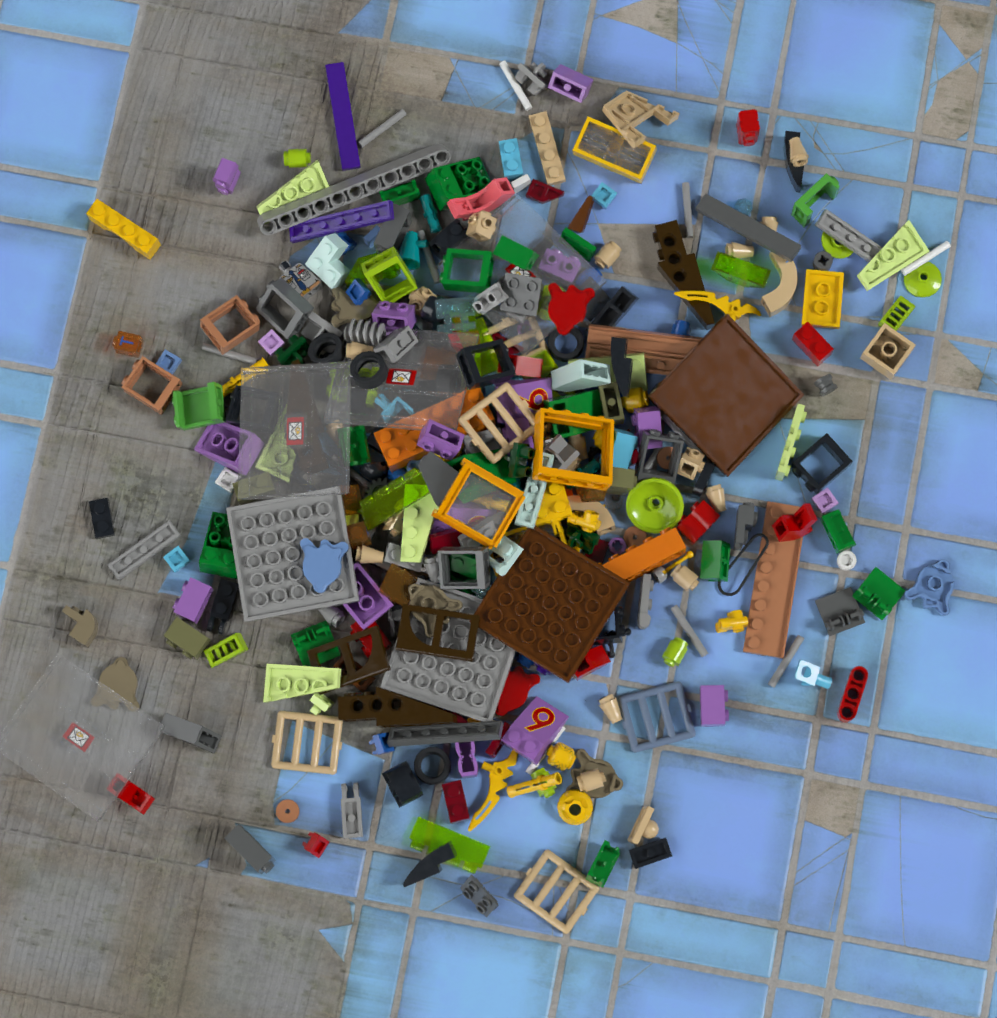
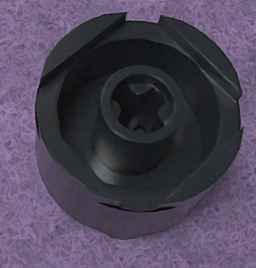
M407 761L382 773L399 808L423 796V792Z

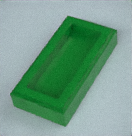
M567 227L562 231L559 242L590 262L597 247Z

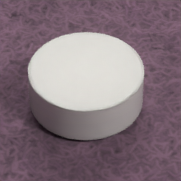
M843 551L837 557V565L842 570H851L856 565V556L851 551Z

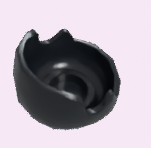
M436 294L437 297L430 296L421 311V318L430 323L441 321L447 314V300Z
M386 461L363 464L360 467L361 475L371 481L378 480V478L384 479L388 476L389 472Z

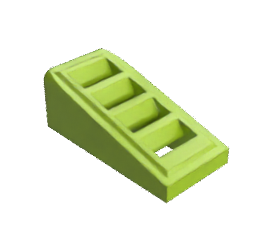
M900 295L880 320L878 326L882 327L885 323L895 331H898L916 306ZM902 302L909 308L908 311L901 307L899 303ZM895 308L902 311L904 313V316L895 311ZM893 313L895 316L900 318V321L892 317L891 314ZM887 319L891 320L892 322H894V323L896 324V326H893L892 324H890V323H889L888 321H886V320H887Z
M235 633L204 650V653L211 668H214L248 650V647L241 633ZM234 640L236 641V643H237L239 649H237V647H236V645H235V643H234ZM229 643V645H230V647H231V649H232V651H233L232 653H230V651H229V649H228V647H227L226 644ZM220 647H222L226 656L223 657L219 649ZM214 650L219 658L217 661L212 653Z

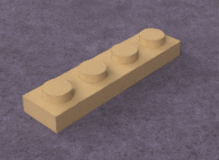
M547 111L529 115L531 129L547 185L552 186L566 182Z

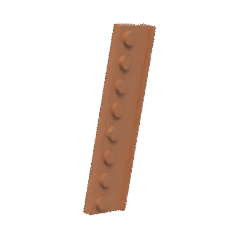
M589 324L585 358L611 356V337L628 339L627 354L644 353L646 373L668 375L702 338Z
M767 501L762 534L767 536L769 545L756 566L748 625L743 646L744 653L771 656L779 659L784 658L803 537L793 541L779 542L772 525L781 515L794 514L800 508L799 506ZM761 536L759 554L761 553V551L763 550V548H764L765 545H766V540H765V538L762 537V536Z

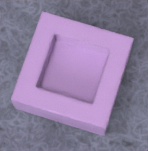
M272 329L258 341L270 356H273L279 347L285 345V342Z
M828 487L811 499L822 515L838 505V501Z

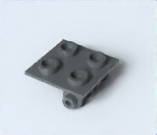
M506 272L503 291L509 298L501 302L500 310L537 317L540 292L544 289L542 279Z
M851 587L815 600L829 637L865 623L863 610L859 608L856 599L852 597L854 593Z
M472 874L460 888L463 895L476 905L478 912L486 917L499 906L498 901L489 894V891H486V888Z

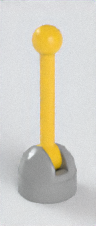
M688 551L684 557L666 569L663 567L655 568L651 571L653 578L658 584H661L667 579L668 571L686 559L692 558L694 553Z

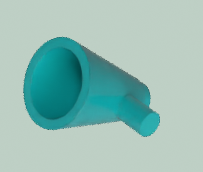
M414 231L406 233L399 251L400 257L409 270H416L420 267L419 248L429 246L428 240L418 241V234Z

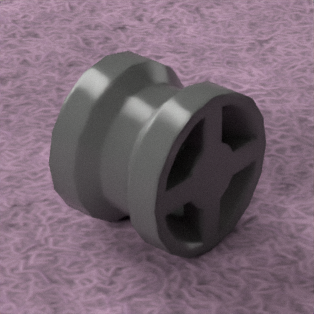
M826 251L818 252L813 261L814 270L829 271L833 263L831 254Z
M827 374L814 382L815 386L820 390L819 394L821 397L830 394L838 388L833 383L831 374Z

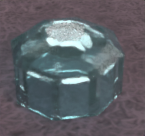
M746 198L738 199L734 205V209L747 216L753 210L752 203Z

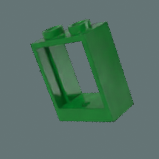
M447 248V253L443 256L444 271L440 273V283H442L444 289L482 293L491 286L495 262L492 251ZM453 258L483 260L479 282L451 280Z

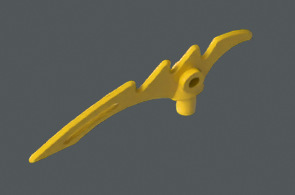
M674 292V295L689 301L701 300L709 302L720 308L725 314H728L734 321L739 320L746 313H754L761 316L760 311L756 307L748 303L741 307L739 299L729 302V296L727 295L716 299V295L713 292ZM687 295H702V296H707V297L687 296Z
M512 750L505 760L494 762L493 765L485 761L483 762L481 769L490 772L489 791L483 805L474 813L468 831H472L480 824L499 801L500 797L496 792L507 787L508 784L503 779L513 775V772L508 767L516 765L518 753ZM491 801V804L489 805L487 810L476 820L475 818L483 811L488 802Z

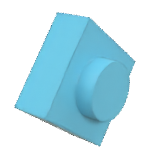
M602 182L591 196L595 197L594 201L606 209L617 196V192Z
M179 546L163 557L175 573L191 562Z

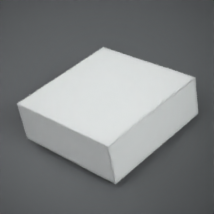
M528 174L511 182L515 194L531 184Z
M224 467L215 484L232 493L234 490L232 483L240 481L242 477Z

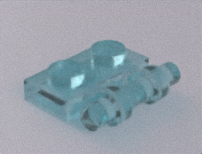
M473 296L435 300L437 319H444V324L437 325V331L448 334L452 333V331L461 330L462 332H468L470 329H475V322L468 321V316H475V308L472 305L474 303ZM460 317L461 322L452 323V318Z

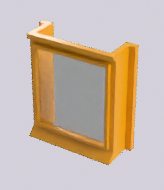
M463 458L460 463L462 468L439 508L434 509L431 516L480 544L488 546L492 550L493 547L497 548L525 499L523 496L524 492L468 459Z

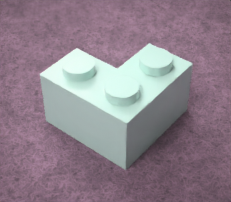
M336 233L326 235L305 265L331 289L342 286L352 271L339 258L349 245Z

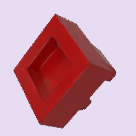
M309 832L310 840L308 843L303 841L302 845L305 847V850L320 858L329 841L316 832Z

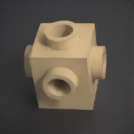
M484 210L473 213L468 220L469 225L466 235L480 242L490 240L496 230L495 224L497 219L492 217L491 213Z
M422 286L418 290L411 292L408 304L415 305L416 314L421 317V311L430 296H437L430 289Z
M687 447L686 451L681 454L677 474L694 480L697 472L701 473L705 462L702 461L705 454L697 449Z

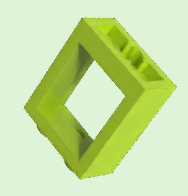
M394 246L361 264L363 274L381 301L395 303L401 297L409 295L412 291L418 289L415 278ZM397 263L407 279L383 291L374 275Z

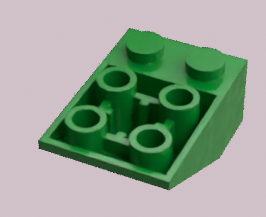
M480 157L433 168L425 178L440 211L449 209L447 202L450 199L471 196L484 189L491 182Z
M598 389L543 400L544 408L546 409L551 407L553 410L558 411L569 410L571 413H588L590 416L595 417L603 416ZM547 422L549 436L553 439L557 434L565 438L593 430Z
M495 449V450H490V451H491L493 454H495V453H497L500 449ZM482 452L462 455L446 462L459 472L462 468L460 463L463 458H466L509 484L517 482L516 478L508 477L509 461L504 460V457L495 464H491ZM471 472L467 478L469 484L458 497L465 504L500 488Z
M212 512L199 559L200 572L238 579L228 516L224 513Z
M475 554L450 555L451 580H477ZM455 589L473 596H477L479 589Z

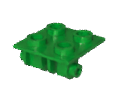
M875 567L852 597L880 620H883L892 611V608L902 597L905 590Z
M326 620L291 634L292 641L303 666H311L307 653L308 650L335 641ZM338 647L317 654L320 664L341 656Z

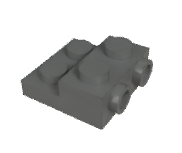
M743 502V505L739 504L734 550H741L742 546L746 545L748 532H751L752 527H755L757 523L758 512L754 511V503Z

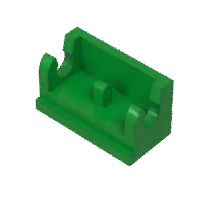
M415 179L392 189L379 191L382 202L391 200L399 206L420 198V192Z
M503 235L492 253L525 271H530L539 256L535 251Z
M364 425L337 430L344 467L371 462Z
M839 509L821 517L820 521L836 554L856 546Z
M723 540L703 541L700 579L711 582H728L729 543Z
M604 840L585 879L603 888L620 855V849L618 847H611L610 842Z

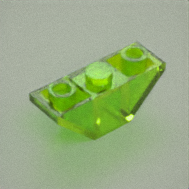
M717 251L711 270L727 281L751 288H765L771 272L770 269Z
M377 253L359 257L345 279L347 289L355 278H360L364 284L369 283L363 274L361 264L378 255ZM396 263L377 273L374 277L378 283L381 279H394L398 277V274H401V269Z

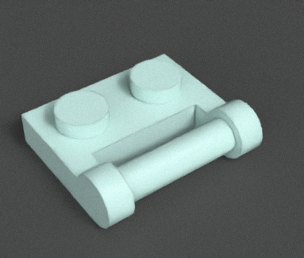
M504 535L497 548L489 549L490 566L495 569L496 573L504 576L524 549ZM492 552H495L505 560L499 563L490 555Z

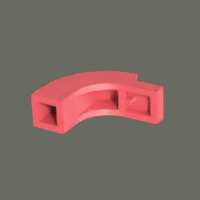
M507 177L493 179L484 189L471 196L450 199L447 205L455 219L462 218L463 221H468L473 213L482 210L491 212L510 199L515 192Z

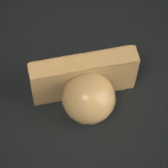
M650 806L642 807L627 839L628 842L638 845L642 836L647 839L656 837L659 827L654 820L650 819L654 808Z

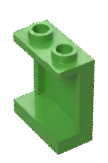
M826 173L794 203L791 215L803 227H806L810 223L813 213L810 207L823 194L826 193L833 200L837 197L840 188L838 180Z
M210 382L207 383V387L183 392L173 391L174 423L177 428L190 430L226 422L222 385Z

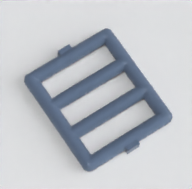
M679 681L618 698L623 717V729L627 732L630 747L634 753L690 739L696 735L690 715L692 710L690 704H687L682 683ZM676 690L687 730L675 734L664 694ZM657 695L668 734L667 737L659 739L656 738L646 702L647 697ZM635 700L639 702L649 738L648 742L640 744L637 743L627 706L628 702Z

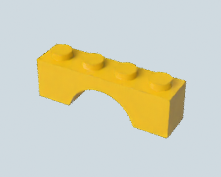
M99 199L95 200L86 213L90 221L102 229L116 234L149 260H151L161 246L158 238Z

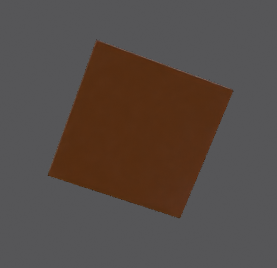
M725 314L648 395L726 477L737 468L804 396L803 392L728 314Z

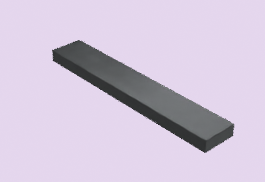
M705 194L696 206L697 212L789 262L793 261L801 249V245L708 194Z
M502 721L390 728L387 744L389 747L500 740L504 725Z

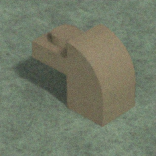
M66 605L62 612L77 622L69 635L84 646L89 647L98 632V623L95 616L87 609L81 615L83 611L74 605L72 608Z

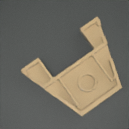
M627 90L606 103L602 109L603 113L632 148L642 144L646 138L644 134L635 129L636 126L651 116H655L668 126L678 119L679 113L674 110L672 113L664 110L665 107L660 104L654 106L647 103L648 99Z

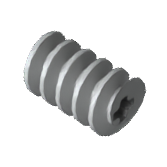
M353 318L351 323H347L344 329V339L348 342L354 341L377 346L386 338L384 323H380L378 327L377 322H373L371 326V322L366 321L364 325V321L360 319L357 324V320Z

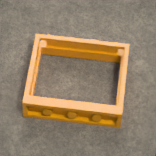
M551 407L548 409L540 408L535 414L533 448L535 449V456L533 458L532 480L606 491L612 485L614 420L604 418V416H590L588 413L577 414L571 413L569 410H553ZM544 422L602 431L601 475L542 466Z

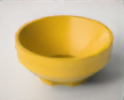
M572 789L561 795L557 809L563 821L571 825H580L590 818L593 812V803L586 792ZM572 804H578L581 807V812L573 815L570 813L569 807Z

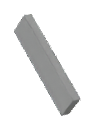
M824 209L815 224L816 227L868 263L882 249L877 243L827 209Z
M168 520L107 565L120 581L181 537L172 522Z

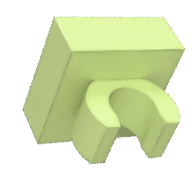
M315 693L309 700L314 704L310 710L314 715L320 714L322 710L326 712L334 705V702L324 694Z

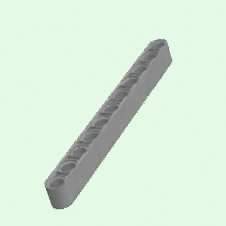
M434 144L267 211L258 217L257 224L264 235L275 234L429 172L433 168L444 166L450 161V153L443 144ZM439 152H444L441 157H437ZM422 159H427L425 163L419 164ZM409 166L408 170L402 171L403 167ZM387 173H392L389 178H385ZM370 180H375L373 184L367 185ZM358 187L356 191L350 192L351 188ZM335 194H340L337 199H333ZM318 201H323L321 205H315ZM300 208H306L304 212H298ZM283 215H288L286 219L281 220ZM265 222H271L269 226H263Z

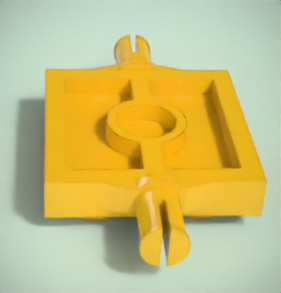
M547 482L535 525L537 527L544 524L552 525L554 535H557L556 527L559 534L562 533L559 522L564 518L573 516L564 484Z

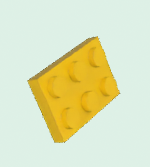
M806 269L801 326L809 322L813 327L840 328L843 272Z

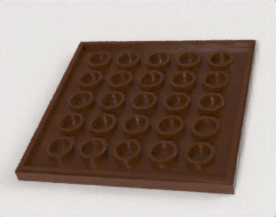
M535 525L534 529L527 528L518 543L524 549L504 576L498 574L474 615H480L479 629L569 684L631 583Z

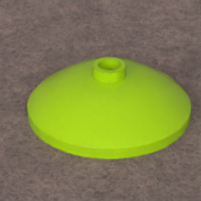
M652 477L639 481L636 487H633L629 492L626 500V511L631 522L640 530L653 534H658L668 527L671 529L675 527L680 521L684 510V501L679 489L668 480ZM658 499L659 503L655 504L653 500Z

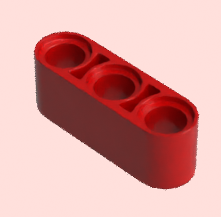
M862 666L853 668L849 673L837 710L838 719L845 723L855 718L868 679V672ZM854 672H861L863 680L857 681L853 676ZM849 690L857 692L856 699L848 697ZM842 709H850L852 713L851 717H844L842 715Z

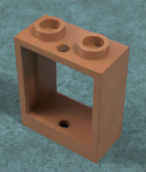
M237 295L200 319V327L222 355L259 331L260 320L255 313L252 314L248 309L249 306L246 301L240 299ZM236 308L250 327L227 342L213 323Z
M142 356L140 360H136L133 364V370L130 375H126L123 379L121 388L130 396L162 415L172 401L173 391L179 390L183 383L179 378ZM146 367L170 381L156 403L151 402L132 390Z

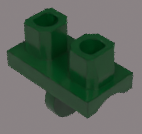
M293 335L288 340V343L291 345L288 349L285 350L283 347H279L275 351L276 359L285 370L290 368L291 363L299 359L302 366L306 363L303 358L307 355L309 345L303 336Z
M514 442L510 456H504V460L509 461L508 477L520 479L531 477L532 469L526 465L527 459L534 458L535 449L531 448L530 444Z
M567 523L568 527L565 531V536L568 539L567 544L572 548L575 546L579 547L588 555L591 554L594 546L599 542L600 535L596 532L583 531L582 526Z

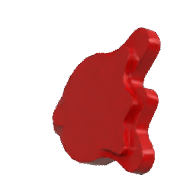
M551 283L548 285V290L551 294L548 314L551 321L557 327L558 333L560 335H567L580 321L582 323L584 320L587 304L594 298L595 291L592 288L579 290L574 285H570L567 291L563 292L556 283Z
M520 666L515 667L513 671H509L495 713L498 716H505L508 712L521 707L526 702L530 689L539 684L540 676L538 674L527 675Z

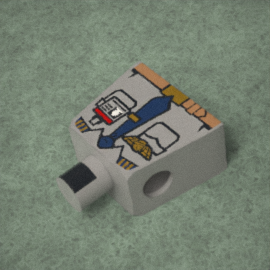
M286 260L280 264L279 269L283 272V275L279 279L283 278L305 300L323 288L320 279L301 263L292 267Z

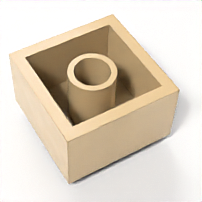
M884 323L866 347L860 359L892 380L912 353L916 344Z

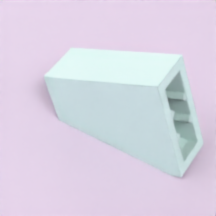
M580 359L551 371L552 390L570 392L610 384V365Z

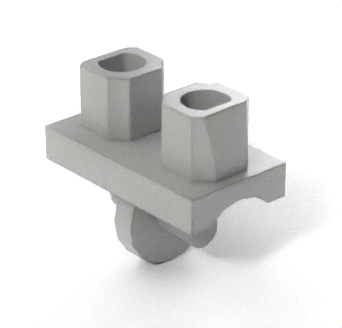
M533 62L530 67L534 71L525 64L520 63L518 66L520 70L514 77L518 82L524 84L530 78L533 82L527 89L535 96L542 90L548 89V84L539 77V75L543 78L547 76V73L543 71L546 67L544 63L537 65Z
M498 281L474 297L472 305L477 313L481 312L483 315L509 298V296L502 290Z

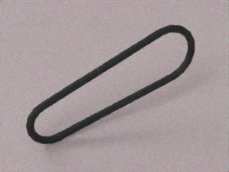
M762 533L755 534L731 562L729 569L756 537L762 536L765 538V547L735 592H724L720 586L721 582H718V588L722 594L733 596L741 590L769 545L766 535Z

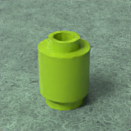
M288 149V151H284V166L301 168L307 167L308 163H311V153L307 152V149Z
M678 637L670 640L662 655L663 662L671 667L679 666L688 650V643Z
M541 768L533 772L531 777L535 779L539 775L546 776L550 773L545 768ZM557 786L548 787L544 791L537 790L540 797L548 798L556 793L554 790Z

